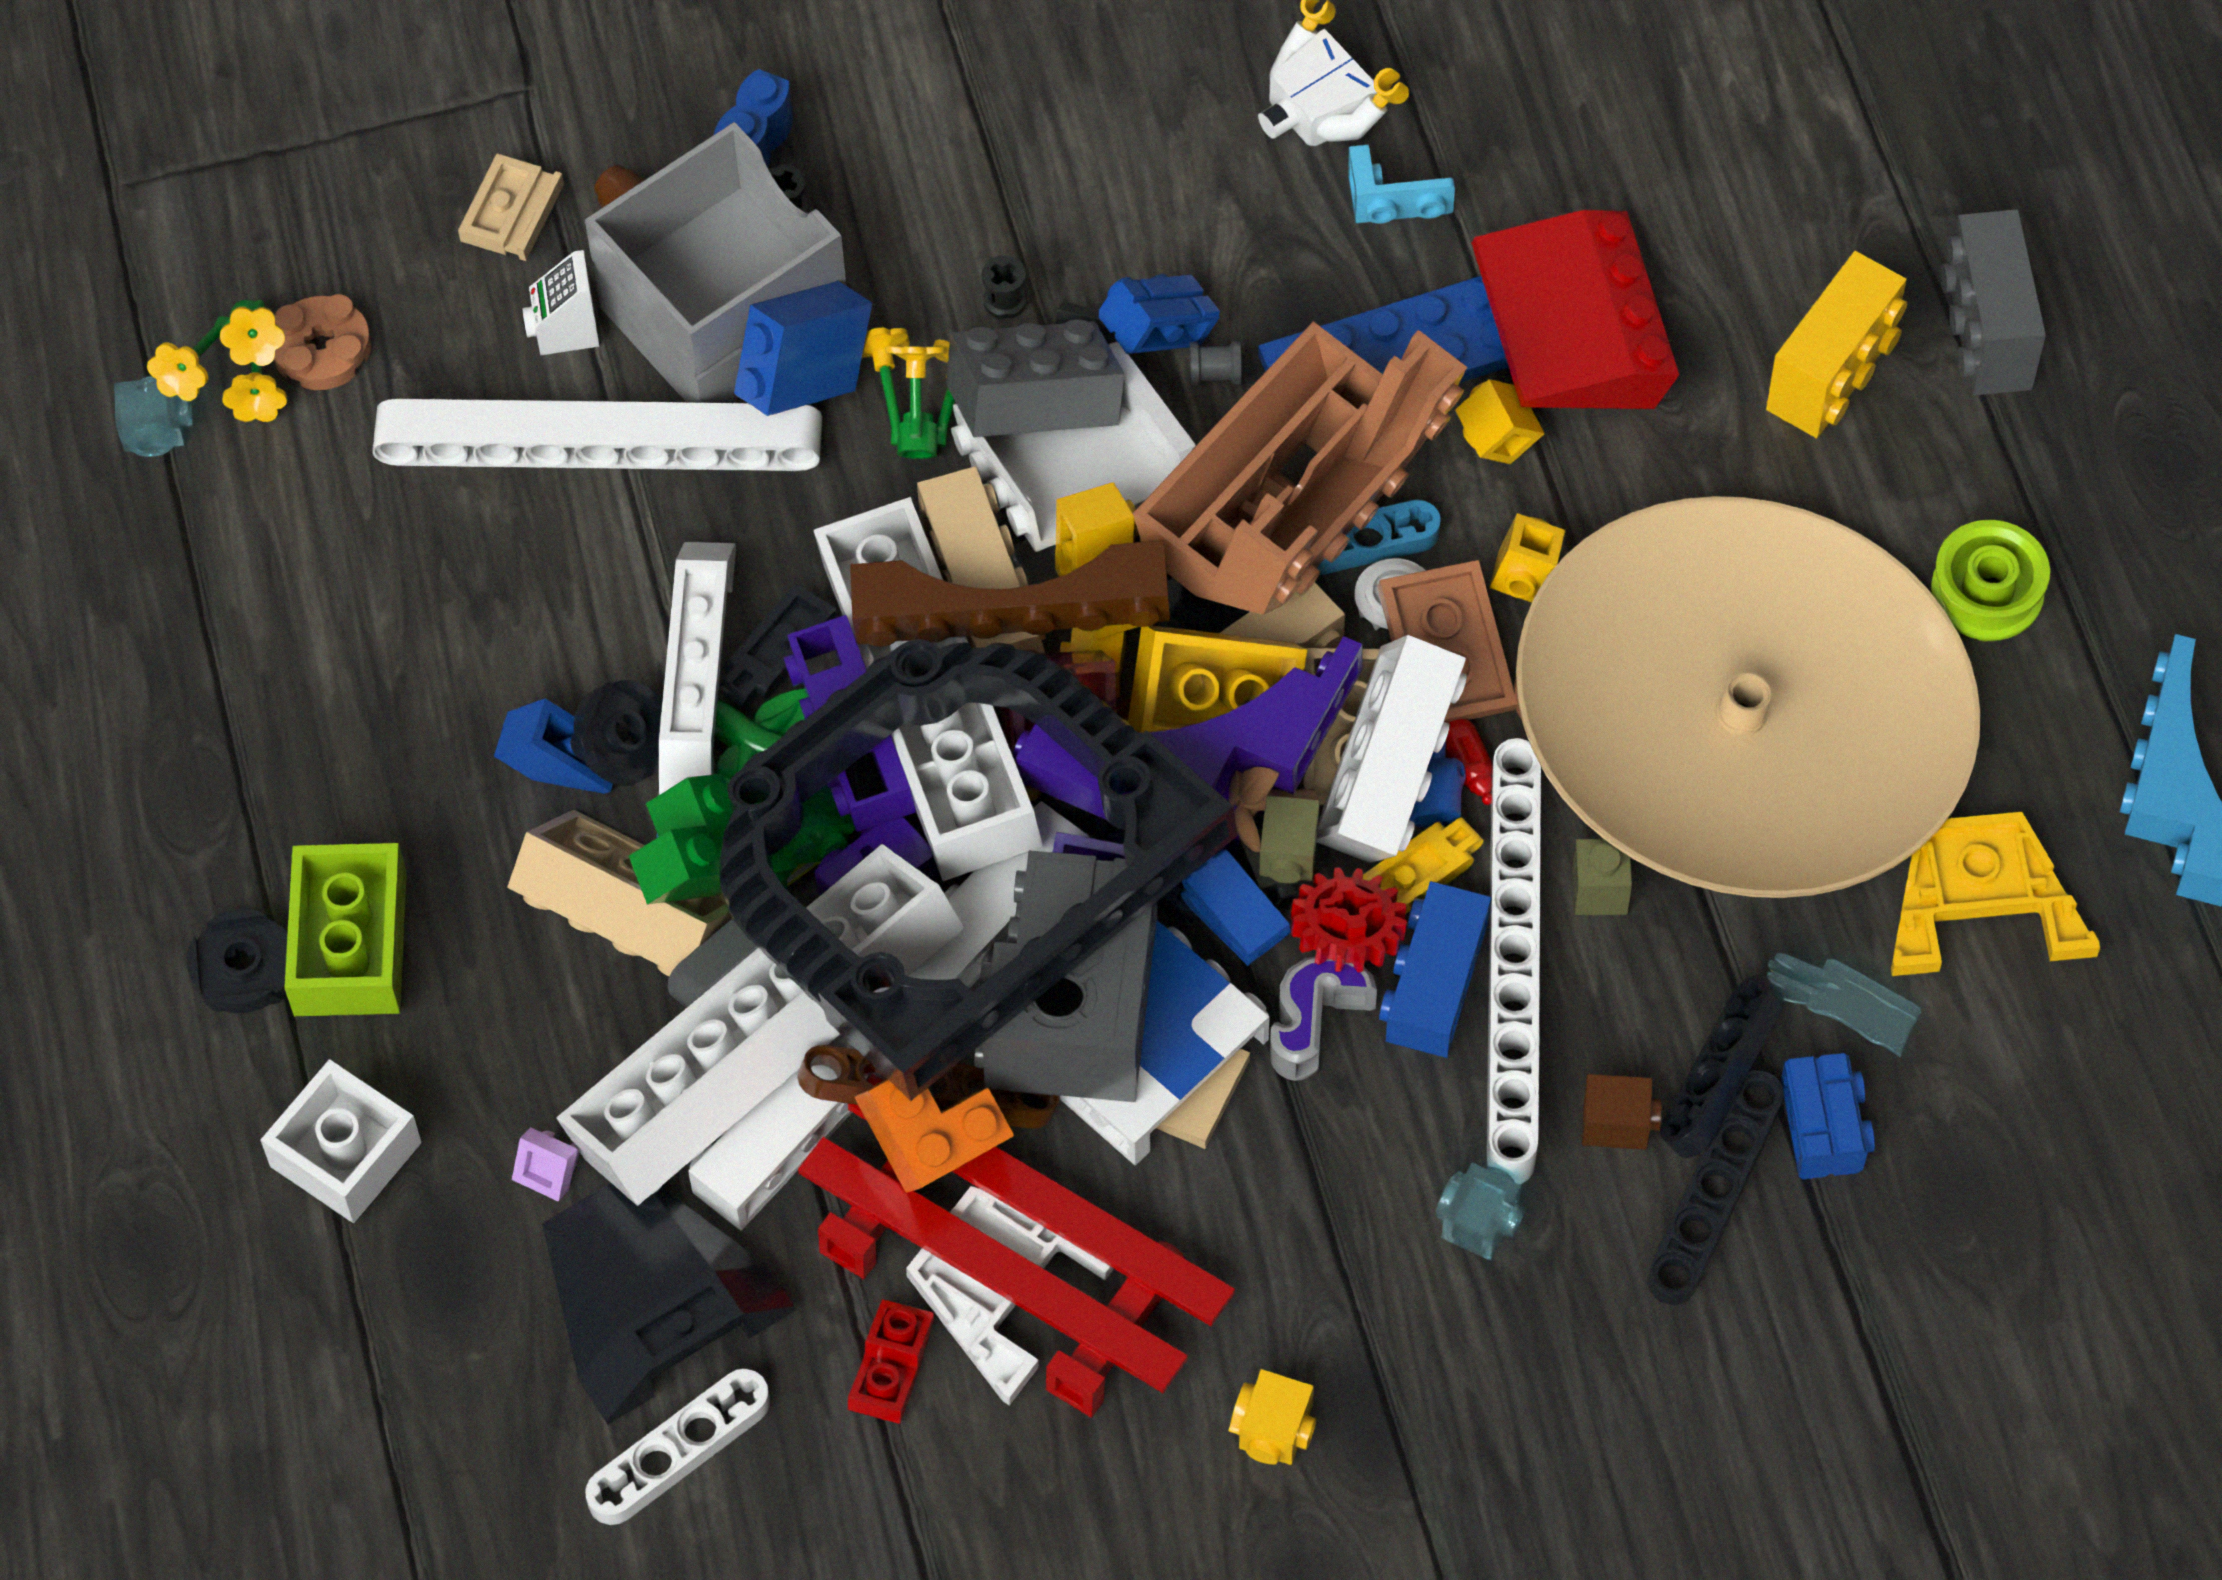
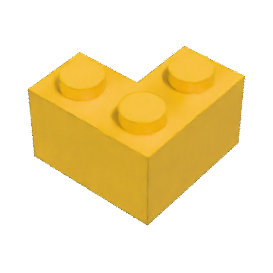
M1114 482L1056 499L1055 570L1059 577L1092 561L1112 544L1134 543V530L1137 529L1133 512L1136 508L1130 499L1124 500ZM1131 624L1110 625L1091 632L1094 638L1098 640L1136 628V626Z

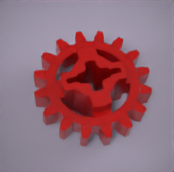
M1334 868L1333 879L1328 880L1324 875L1317 873L1314 875L1313 887L1306 884L1300 886L1298 899H1293L1291 935L1292 937L1300 938L1299 950L1302 953L1312 950L1316 951V964L1321 965L1327 959L1335 961V971L1341 972L1345 963H1352L1355 970L1360 973L1363 972L1365 961L1370 960L1375 966L1381 967L1384 963L1385 953L1396 956L1399 941H1404L1407 925V920H1405L1406 904L1396 902L1398 890L1395 887L1385 890L1381 889L1383 877L1377 875L1370 881L1364 880L1363 871L1359 868L1354 871L1352 877H1345L1340 868Z

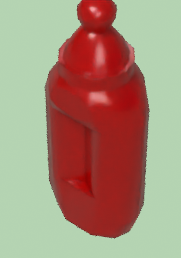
M1468 719L1448 722L1449 731L1446 737L1447 758H1456L1463 763L1466 772L1464 786L1468 787L1471 793L1481 796L1483 804H1492L1493 763L1476 727Z

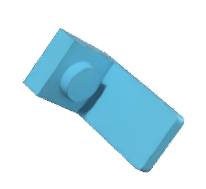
M1369 145L1349 147L1348 179L1356 223L1373 222L1381 224L1394 219L1413 217L1430 219L1453 212L1455 193L1453 178L1383 184L1380 163L1372 164Z

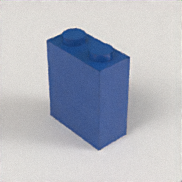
M840 281L750 304L734 394L766 416H770L855 391L872 302Z

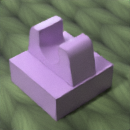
M530 1127L520 1137L512 1180L559 1202L569 1191L572 1174L577 1166L580 1152L574 1143L568 1145L555 1139L554 1132H540Z

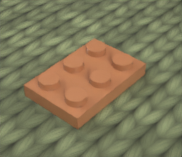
M1479 560L1379 580L1377 589L1391 642L1410 635L1466 658L1461 673L1467 676L1463 692L1455 704L1450 702L1444 722L1448 723L1458 719L1471 720L1515 710L1518 704Z

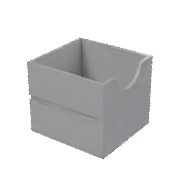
M735 122L585 219L591 259L595 264L593 270L600 308L686 403H732L739 398L734 394L750 304L836 281L846 285L841 234L818 210L815 209L809 214L805 213L786 197L770 174L758 146Z

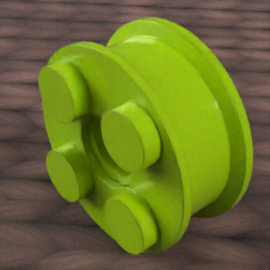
M1999 520L1974 521L1953 531L1942 543L1931 580V594L1945 610L1957 632L1985 642L2008 639L2029 628L2040 614L2044 594L2050 579L2049 560L2043 547L2035 537L2019 526ZM1993 578H1996V579H1998L2000 582H1998V583H1990V582H1987V581H1985V580H1983V579H1993Z

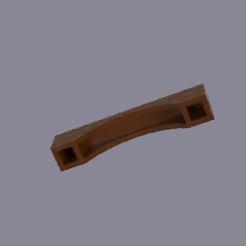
M1164 541L1112 544L1092 561L1066 575L1040 584L1011 589H983L952 584L925 574L903 560L850 564L852 620L857 644L883 647L897 641L916 639L936 643L950 637L974 636L980 639H989L1004 633L1026 632L1032 635H1042L1057 629L1078 628L1084 631H1095L1110 625L1131 624L1136 627H1148L1157 622L1170 621Z

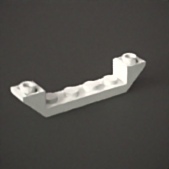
M684 542L676 559L659 734V795L687 777L715 774L713 744L727 592H732L735 543Z

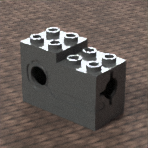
M1029 850L1026 871H1016L1014 884V902L1017 903L1015 917H1010L1007 943H994L992 962H982L979 986L1017 957L1028 941L1034 937L1043 936L1059 923L1070 907L1077 903L1085 902L1127 868L1126 859L1114 858V861L1096 860V856ZM1158 901L975 1049V1067L984 1068L985 1088L1136 1102L1156 922L1158 918Z

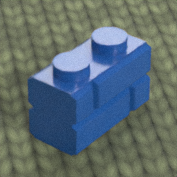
M1159 274L1148 279L1133 280L1131 277H1124L1116 281L1110 287L1108 297L1099 309L1098 317L1110 333H1116L1115 339L1126 354L1189 348L1190 342H1198L1201 346L1220 318V311L1209 296H1203L1204 290L1192 275L1168 277L1166 274Z
M1846 1053L1821 1055L1819 1058L1812 1056L1788 1059L1784 1062L1781 1084L1799 1178L1827 1177L1829 1174L1838 1176L1856 1174L1863 1171L1867 1154L1874 1152L1875 1140L1871 1121H1861L1858 1104L1865 1102V1087L1861 1071L1852 1072L1849 1055Z

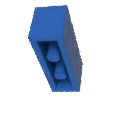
M1430 881L1425 899L1415 898L1407 927L1415 931L1410 945L1401 943L1393 974L1400 975L1396 991L1386 990L1380 1009L1379 1020L1387 1022L1386 1042L1448 1058L1489 923L1492 897Z

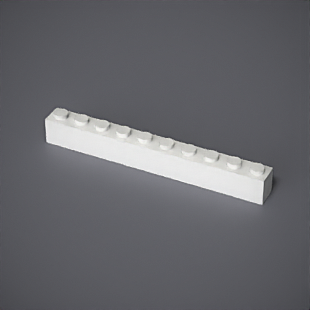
M1040 801L1033 810L1043 847L1032 851L1052 852L1056 832L1089 837L1044 802ZM1028 852L974 870L960 886L954 884L944 893L964 929L952 938L943 949L932 955L908 977L932 980L959 979L969 989L980 978L982 962H992L994 943H1007L1010 917H1015L1017 903L1014 902L1016 871H1026ZM841 1034L828 1044L829 1046L856 1049ZM823 1065L811 1067L814 1074L822 1079L833 1080L837 1078L835 1072L829 1067ZM799 1069L786 1079L779 1088L772 1091L746 1113L739 1122L726 1130L713 1145L710 1144L698 1157L692 1159L690 1163V1170L688 1172L693 1194L740 1231L798 1171L800 1165L821 1138L825 1137L828 1139L853 1113L848 1110V1103L820 1100L805 1093L798 1083ZM874 1072L864 1074L866 1080L872 1073L883 1080L885 1079L881 1074Z

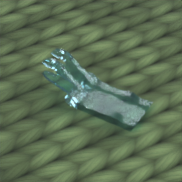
M1777 953L1774 958L1779 963L1770 959L1767 965L1770 971L1767 972L1766 977L1782 993L1784 1001L1804 1004L1814 1013L1833 1018L1855 1030L1871 1043L1883 1046L1901 1058L1912 1029L1921 1015V1007L1835 959H1828L1823 969L1782 953Z

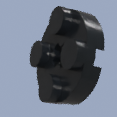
M619 680L615 683H606L595 688L581 700L575 713L574 734L570 742L574 755L584 760L586 765L600 778L613 784L631 786L659 772V734L662 700L650 688L633 680ZM623 721L628 725L626 733L632 737L631 742H622L616 732V725L621 724Z
M236 909L221 913L207 922L208 928L200 934L197 940L194 937L190 943L187 952L188 972L195 990L205 1000L206 1005L210 1009L217 1012L248 1013L262 1009L269 1004L279 1003L286 997L285 971L288 932L281 924L279 927L276 922L269 920L266 914L252 909ZM246 952L249 959H255L253 964L244 970L228 967V963L236 961L237 953Z

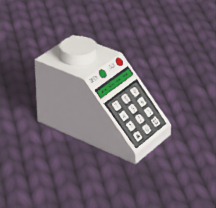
M584 250L574 251L529 287L532 307L523 308L527 337L537 336L540 355L599 347Z

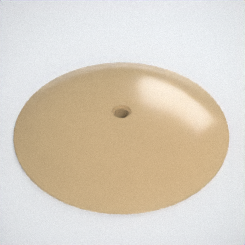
M1713 496L1687 498L1650 506L1606 524L1583 539L1549 573L1535 595L1527 613L1517 650V700L1523 727L1540 766L1562 799L1584 823L1608 843L1632 859L1661 874L1687 884L1721 893L1766 898L1811 896L1841 890L1870 880L1892 869L1917 852L1938 832L1949 818L1966 789L1976 760L1980 738V705L1977 683L1971 661L1960 635L1942 606L1928 588L1906 566L1885 549L1860 533L1829 518L1778 502L1745 497ZM1738 703L1745 704V705H1747V706H1749V707H1744V706H1742V705H1740V704H1738Z

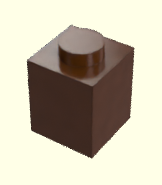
M1587 1074L1583 1104L1582 1146L1647 1150L1650 1130L1659 1131L1661 1122V1099L1652 1098V1078Z

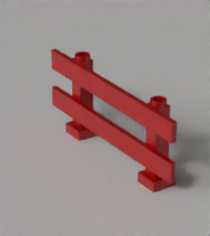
M873 1073L867 1079L874 1086L884 1081ZM848 1104L849 1111L866 1120L859 1105ZM822 1137L798 1168V1174L852 1206L843 1219L830 1212L818 1227L819 1253L860 1278L865 1279L876 1265V1241L888 1227L1069 1336L1080 1344L1071 1356L1058 1350L1046 1366V1391L1091 1418L1104 1402L1105 1376L1114 1364L1164 1394L1187 1362L1188 1355L1141 1328L1162 1298L1212 1327L1235 1294V1288L1186 1260L1180 1250L1165 1241L1157 1243L996 1146L951 1172L1127 1276L1128 1278L1107 1307L916 1193L915 1190L906 1193L889 1160L878 1170L825 1137Z

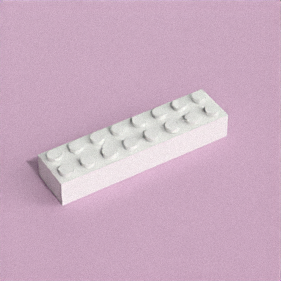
M911 497L813 530L825 571L842 616L847 615L855 639L852 620L850 564L903 560L919 571L943 580ZM965 636L950 637L933 644L937 645L940 649L951 644L967 642ZM897 641L883 647L870 644L857 645L865 667L868 669L875 660L886 657L907 641ZM966 703L951 716L938 723L923 726L904 723L891 733L911 789L916 812L942 881L1029 852V850L1032 851L1043 847L1033 807L992 705Z
M883 844L806 907L859 957L863 958L878 952L891 954L900 960L907 977L932 955L943 949L952 938L964 929L940 886ZM758 948L556 1118L583 1158L638 1206L651 1194L658 1191L666 1181L692 1159L698 1157L706 1147L732 1125L739 1122L746 1113L766 1096L779 1088L786 1079L800 1068L803 1058L810 1048L817 1045H828L840 1033L827 1022L824 1010ZM888 987L880 988V989H878V990H876V991H874V992H876V993H878V992H884L885 990H887V989H889V988H888Z

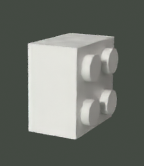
M330 1059L261 1138V1143L271 1168L352 1223L356 1222L422 1143L412 1114Z

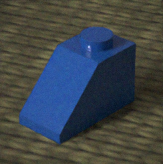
M546 698L507 712L495 750V758L533 781L602 794L610 792L613 783L596 775L586 765L584 760L574 755L570 743L571 737L574 734L575 717Z

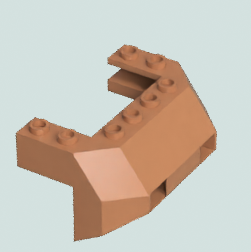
M1313 321L1133 512L1141 542L1164 541L1166 573L1197 597L1264 615L1284 605L1295 592L1303 596L1318 578L1320 571L1317 567L1321 562L1326 559L1333 563L1339 557L1350 541V538L1346 535L1354 526L1359 530H1363L1380 507L1376 502L1383 494L1392 498L1409 476L1404 471L1426 439L1429 438L1433 441L1447 425L1451 418L1447 413L1454 407L1464 392L1458 385L1467 366L1418 330L1412 336L1402 359L1400 360L1394 356L1388 362L1382 374ZM1304 444H1307L1317 454L1309 462L1299 483L1295 485L1282 475L1280 470Z

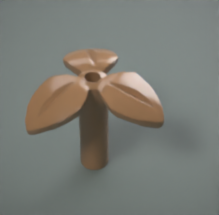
M1253 767L1243 773L1236 770L1230 781L1228 802L1233 806H1237L1234 814L1237 832L1243 843L1252 851L1260 852L1261 842L1253 817L1257 812L1265 811L1266 795L1318 800L1315 789H1296L1294 795L1280 789H1272L1279 776V772L1273 769Z

